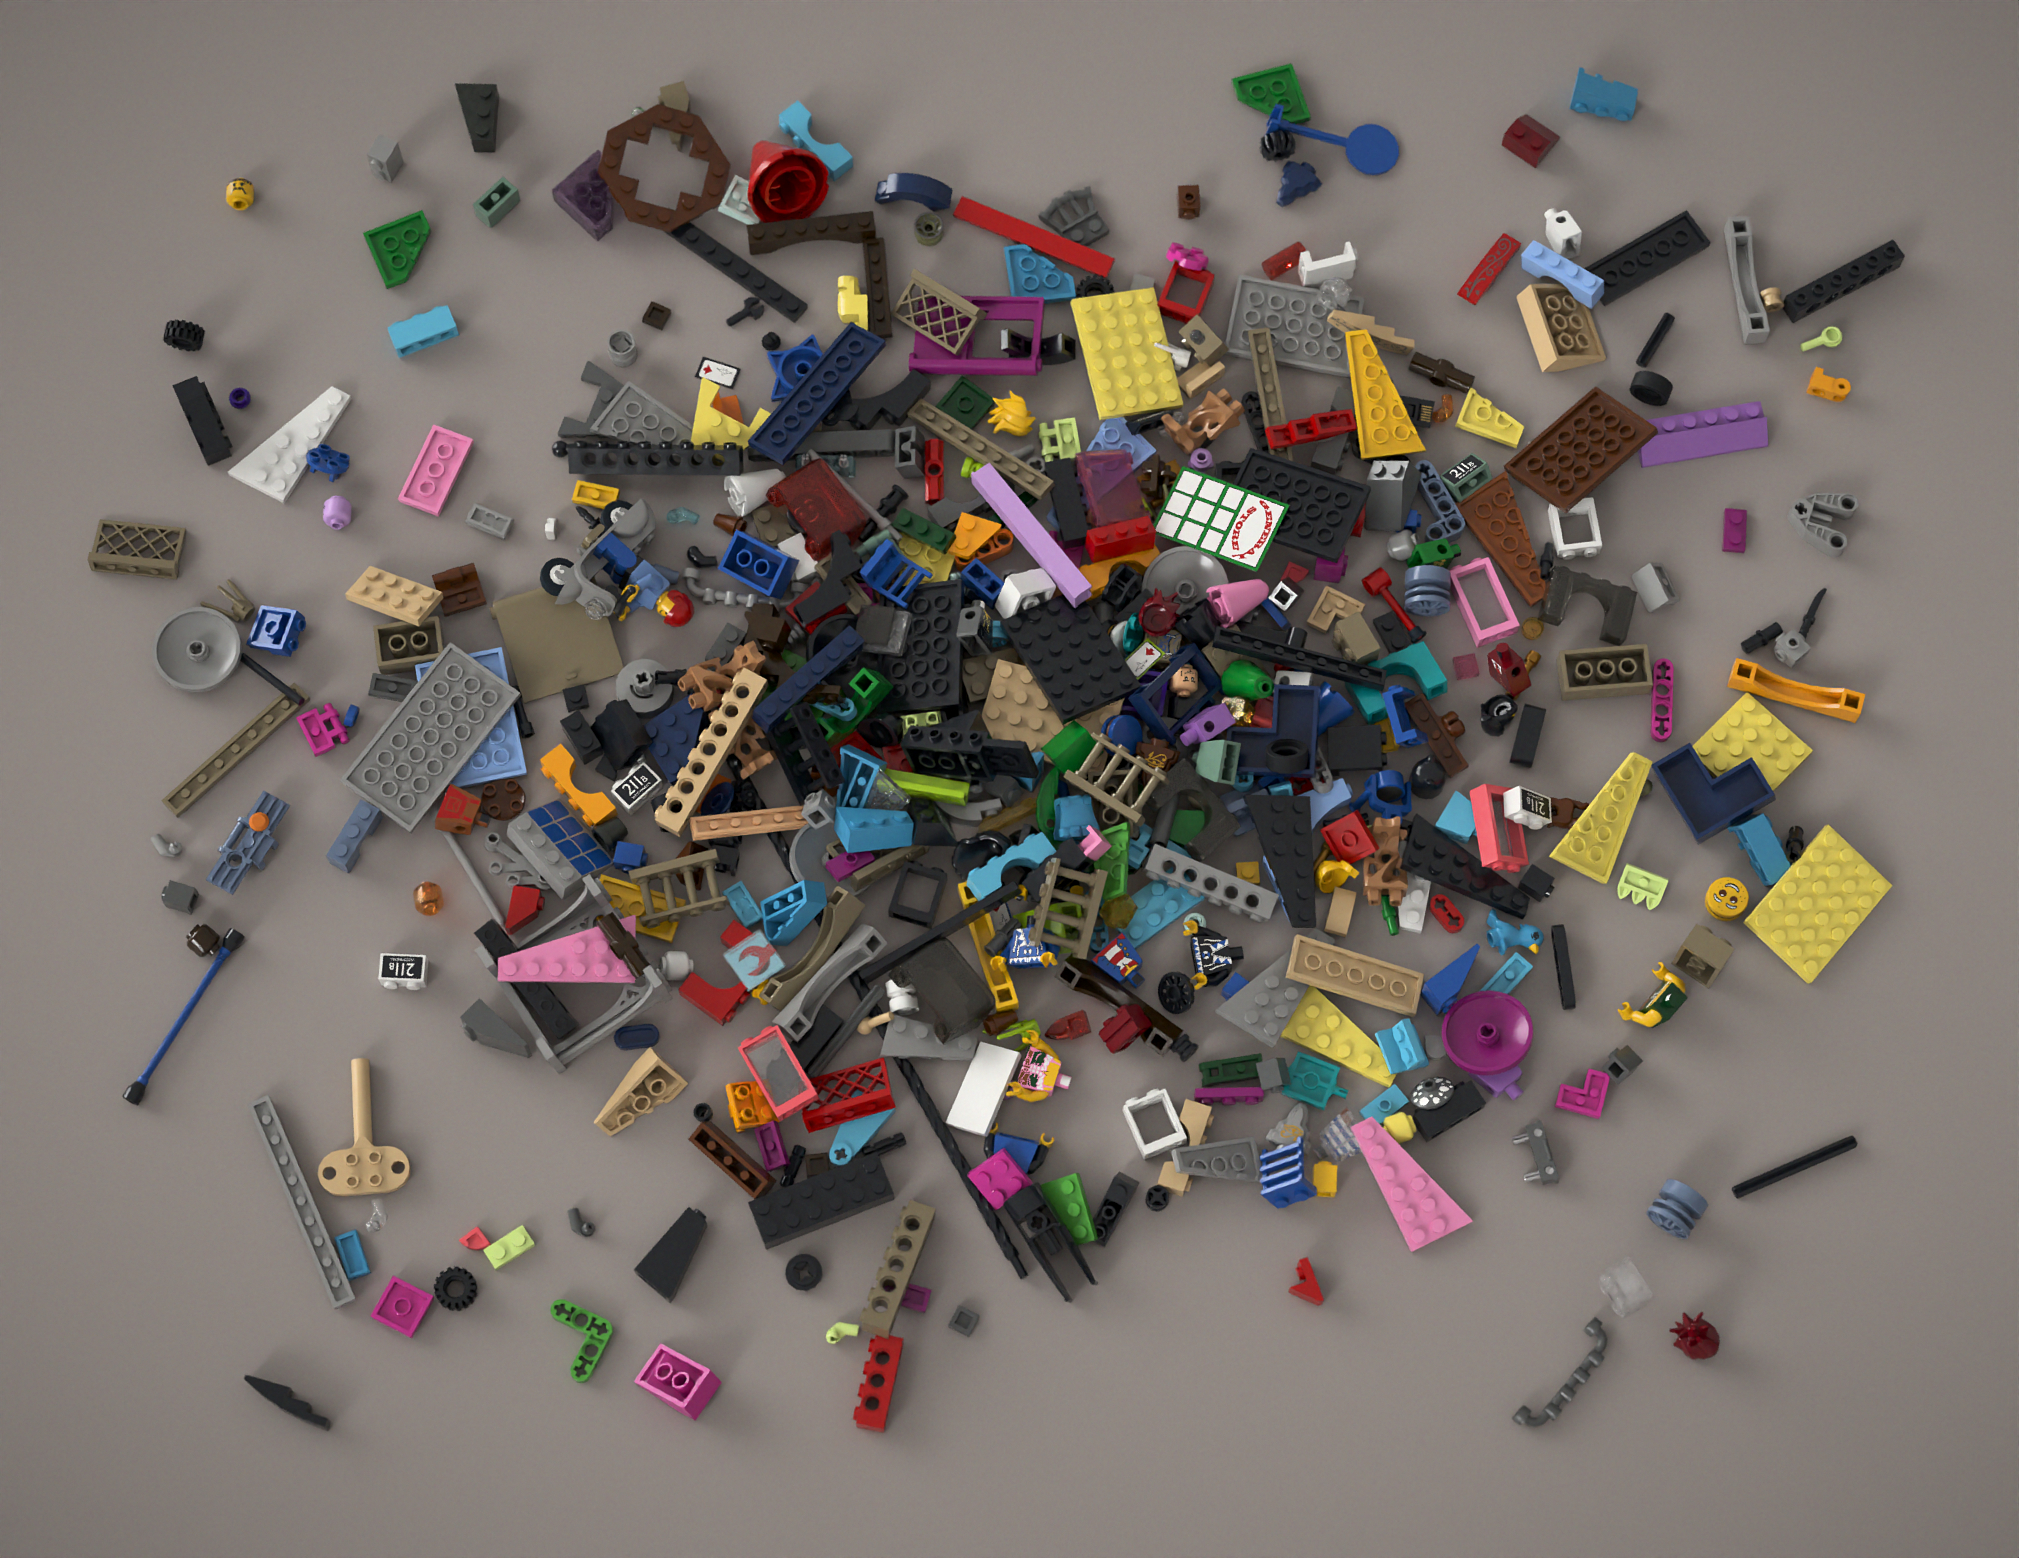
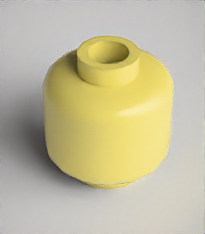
M1399 1112L1384 1119L1383 1128L1398 1144L1413 1138L1416 1127L1411 1115Z

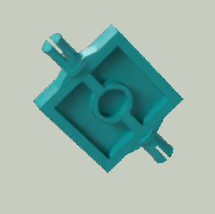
M1297 1052L1294 1062L1287 1067L1291 1085L1284 1086L1282 1095L1323 1111L1328 1099L1333 1094L1346 1099L1349 1090L1336 1086L1340 1067L1305 1053Z

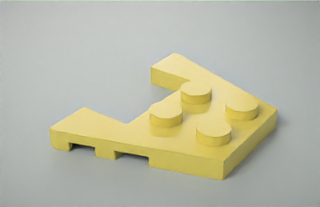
M703 377L691 442L694 445H702L703 442H715V445L735 442L736 445H743V451H745L749 447L748 440L771 413L760 408L750 427L745 426L710 407L721 387ZM715 454V458L724 462V457L721 454Z

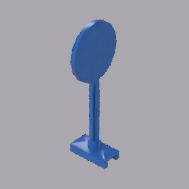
M1275 104L1266 124L1268 129L1265 134L1282 130V132L1289 131V133L1345 147L1349 162L1358 171L1367 175H1380L1388 172L1394 167L1399 156V145L1395 137L1386 128L1379 125L1365 124L1359 126L1350 133L1348 138L1289 123L1288 120L1282 119L1284 106Z

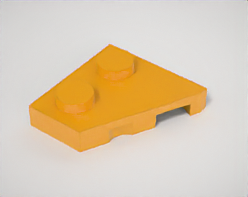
M962 512L954 532L956 539L949 548L948 554L969 560L976 554L979 548L988 543V540L996 532L999 533L1001 531L1002 524Z

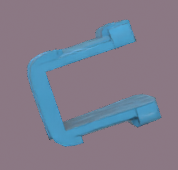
M1074 795L1058 798L1054 801V840L1064 842L1070 838L1074 840L1085 839L1090 834L1086 829L1089 825L1100 831L1093 813L1090 795Z

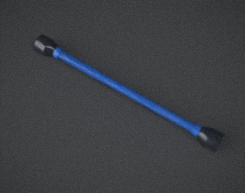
M229 928L223 938L219 955H217L216 960L212 963L213 965L209 968L210 970L205 974L199 987H197L188 1004L184 1007L185 1009L178 1016L174 1026L170 1029L171 1031L167 1034L168 1036L164 1038L163 1043L159 1046L160 1048L156 1051L157 1053L153 1056L154 1058L150 1060L151 1063H148L149 1065H147L142 1075L126 1089L122 1096L124 1099L136 1106L139 1105L149 1083L148 1078L152 1076L151 1073H154L153 1071L157 1068L156 1066H158L166 1051H168L172 1041L176 1038L175 1036L182 1029L183 1024L187 1021L186 1019L190 1016L189 1014L196 1007L197 1002L201 999L200 997L204 994L203 992L207 990L208 985H210L211 980L215 977L214 975L221 968L225 958L229 957L244 940L245 936Z

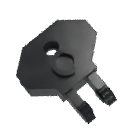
M1126 563L1121 564L1109 579L1102 592L1101 600L1104 602L1110 601L1115 605L1117 612L1122 611L1131 600H1135L1140 594L1141 590L1139 588L1143 583L1144 577Z

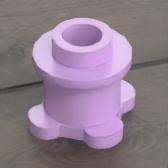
M1203 448L1193 451L1191 460L1188 461L1189 468L1193 467L1196 471L1203 474L1208 469H1212L1214 465L1211 453Z

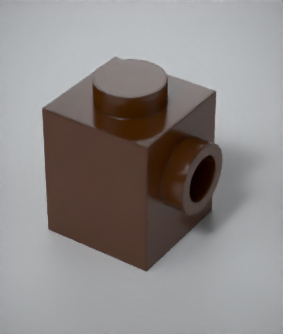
M1199 185L1178 186V218L1190 220L1200 216Z

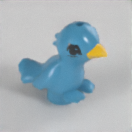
M1493 908L1489 911L1486 922L1492 929L1486 933L1487 940L1492 948L1498 946V952L1501 956L1505 954L1507 948L1516 945L1524 946L1534 954L1538 953L1539 947L1544 941V935L1538 927L1520 924V929L1518 930L1513 925L1501 921L1497 917L1496 910Z

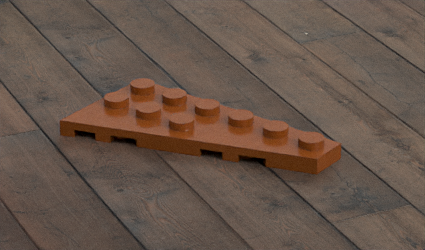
M1505 471L1460 503L1457 502L1455 504L1463 516L1467 527L1531 608L1548 597L1549 591L1545 580L1540 578L1541 570L1536 560V554L1534 549H1532L1530 537L1520 509L1516 504L1507 472Z

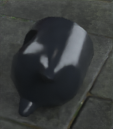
M1427 755L1426 758L1416 762L1412 768L1408 781L1411 782V791L1422 799L1437 797L1444 788L1447 777L1446 770L1433 755Z

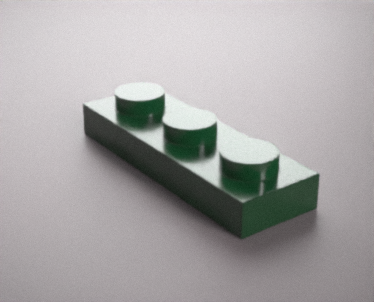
M905 508L901 509L891 524L897 531L944 555L956 539V535L953 532Z

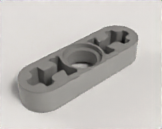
M1318 746L1317 764L1322 765V767L1316 769V778H1310V781L1316 792L1327 793L1333 789V779ZM1319 777H1323L1325 783L1322 784Z

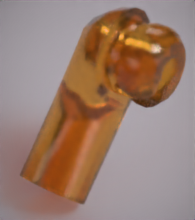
M1451 394L1441 396L1442 407L1438 411L1433 412L1432 418L1434 422H1445L1453 415Z

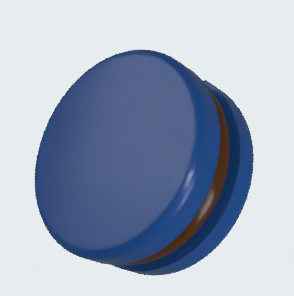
M1113 715L1104 722L1101 733L1112 739L1110 743L1116 747L1121 744L1129 749V755L1136 753L1137 741L1142 742L1143 733L1141 725L1136 718L1130 715ZM1104 747L1107 753L1112 756L1115 755L1114 752Z

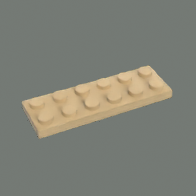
M1297 934L1294 937L1286 978L1414 1017L1417 1012L1424 974Z

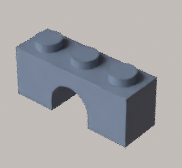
M360 799L326 854L330 864L350 873L360 857L359 851L362 842L368 834L373 836L384 818L380 809Z

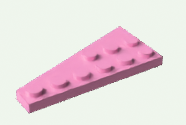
M636 915L620 919L619 921L624 929L629 931L635 938ZM599 927L498 958V982L635 983L634 976H632L624 962L619 960L609 946V941Z
M1373 1117L1350 1127L1411 1252L1473 1222Z

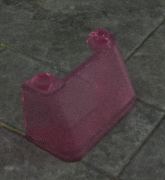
M1111 449L1075 453L1074 464H1076L1080 482L1083 483L1096 528L1144 516H1149L1152 522L1150 511H1145L1131 467L1133 465L1131 452H1127L1126 449Z

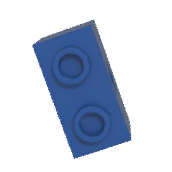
M975 558L961 572V579L965 582V586L968 589H971L993 610L1004 582L981 561Z

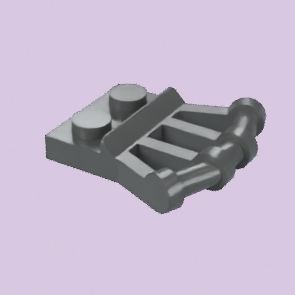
M1090 186L1085 187L1083 190H1068L1064 192L1062 197L1052 199V203L1047 209L1038 215V218L1043 223L1057 231L1061 237L1086 247L1109 234V228L1094 208ZM1086 198L1089 212L1085 214L1075 199ZM1069 203L1079 218L1072 221L1063 205ZM1055 211L1061 216L1066 224L1065 226L1051 218Z

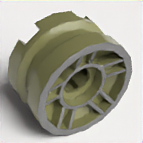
M925 212L915 219L914 234L920 244L933 246L943 238V220L939 215Z

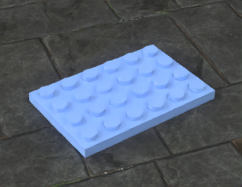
M502 647L467 654L509 684ZM435 661L415 665L418 682ZM514 705L451 784L459 788H466L490 783L495 780L527 775Z

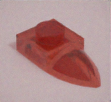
M1080 1010L1057 1020L1049 1027L1045 1037L1054 1040L1068 1038L1073 1040L1091 1033L1086 1012Z

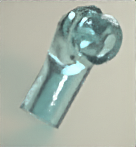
M685 507L673 509L666 516L667 521L673 524L684 520L696 524L700 518L699 514Z

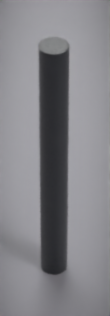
M245 653L241 654L240 661L299 706L304 703L305 699L248 655Z

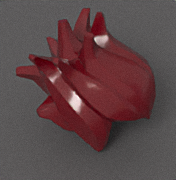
M1155 588L1154 596L1147 599L1140 609L1139 623L1143 630L1151 637L1164 636L1175 626L1176 618L1180 617L1179 614H1176L1180 603L1173 602L1178 595L1177 592L1163 597L1162 591H1158Z
M1683 1312V1324L1675 1322L1678 1328L1669 1329L1670 1332L1678 1335L1673 1346L1683 1350L1684 1354L1692 1360L1698 1358L1708 1359L1715 1356L1720 1345V1336L1716 1328L1702 1319L1703 1312H1700L1694 1320Z

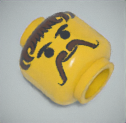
M244 178L231 180L227 184V203L236 210H245L250 207L254 202L253 184Z

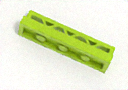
M885 769L882 778L878 777L877 786L880 792L913 798H926L936 802L965 807L967 806L971 788L970 783L891 769Z

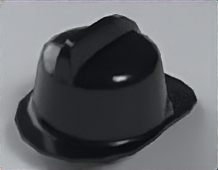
M884 712L874 718L860 721L858 731L863 739L872 746L881 748L896 746L902 732L901 724L903 719Z

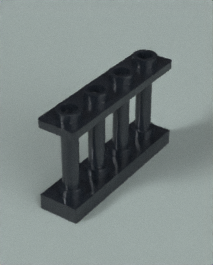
M807 702L790 708L792 717L786 721L782 720L768 734L766 733L800 806L805 804L804 801L809 794L819 792L818 789L826 785L827 789H831L845 782L841 770ZM795 725H797L802 736L794 741L789 731ZM805 745L812 756L806 761L803 760L798 750ZM816 765L821 775L815 781H813L808 770Z

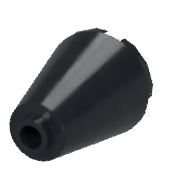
M1204 598L1196 602L1195 606L1191 609L1187 608L1179 614L1180 617L1176 618L1174 626L1191 643H1195L1200 651L1213 641L1216 626H1220L1210 601Z

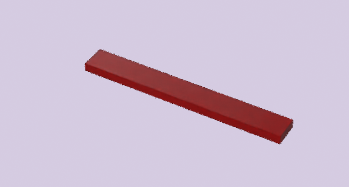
M961 196L953 213L955 218L1021 245L1025 244L1033 250L1099 277L1101 275L1104 279H1107L1115 262L1113 257Z

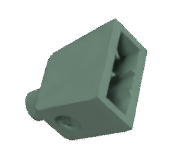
M1227 740L1202 742L1199 751L1195 752L1192 757L1193 763L1196 764V774L1214 782L1234 785L1241 743Z

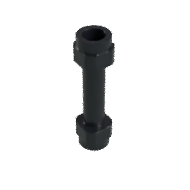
M518 685L511 686L521 694ZM521 694L514 703V708L520 722L519 729L522 738H529L535 732L532 723L528 721L521 701Z

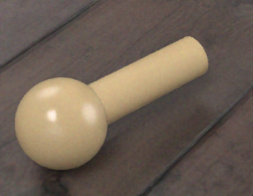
M889 1011L873 1018L865 1017L857 1026V1031L864 1035L869 1034L875 1026L893 1020L894 1014Z

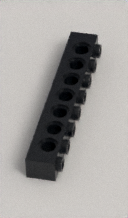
M580 440L575 441L568 448L569 474L740 476L744 471L743 445H736L735 442H726L723 445H715V442H703L702 445H694L693 442H681V445H672V442L664 441L660 442L659 445H654L650 441H641L638 444H630L629 441H618L617 444H608V441H596L595 444H587V441ZM588 452L595 454L596 461H591L588 458ZM609 453L616 454L618 461H612L609 458ZM630 453L637 454L639 461H633L630 458ZM651 453L658 454L660 462H655L651 458ZM672 454H679L681 456L682 461L676 462L673 459ZM694 454H700L703 462H697L694 459ZM715 454H721L724 457V462H718L715 459Z

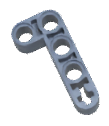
M1427 460L1419 461L1415 467L1419 472H1422L1417 488L1437 521L1428 526L1424 542L1445 538L1448 543H1451L1462 536L1465 527L1464 518L1432 463ZM1429 489H1436L1439 493L1433 494ZM1439 507H1446L1449 511L1443 512ZM1452 524L1457 525L1459 529L1453 530L1449 526ZM1430 534H1438L1440 538L1434 539Z

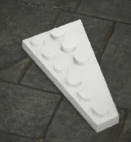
M333 386L330 387L229 470V476L285 504L309 466L306 460L308 451L318 448L319 444L324 443L351 401V396Z

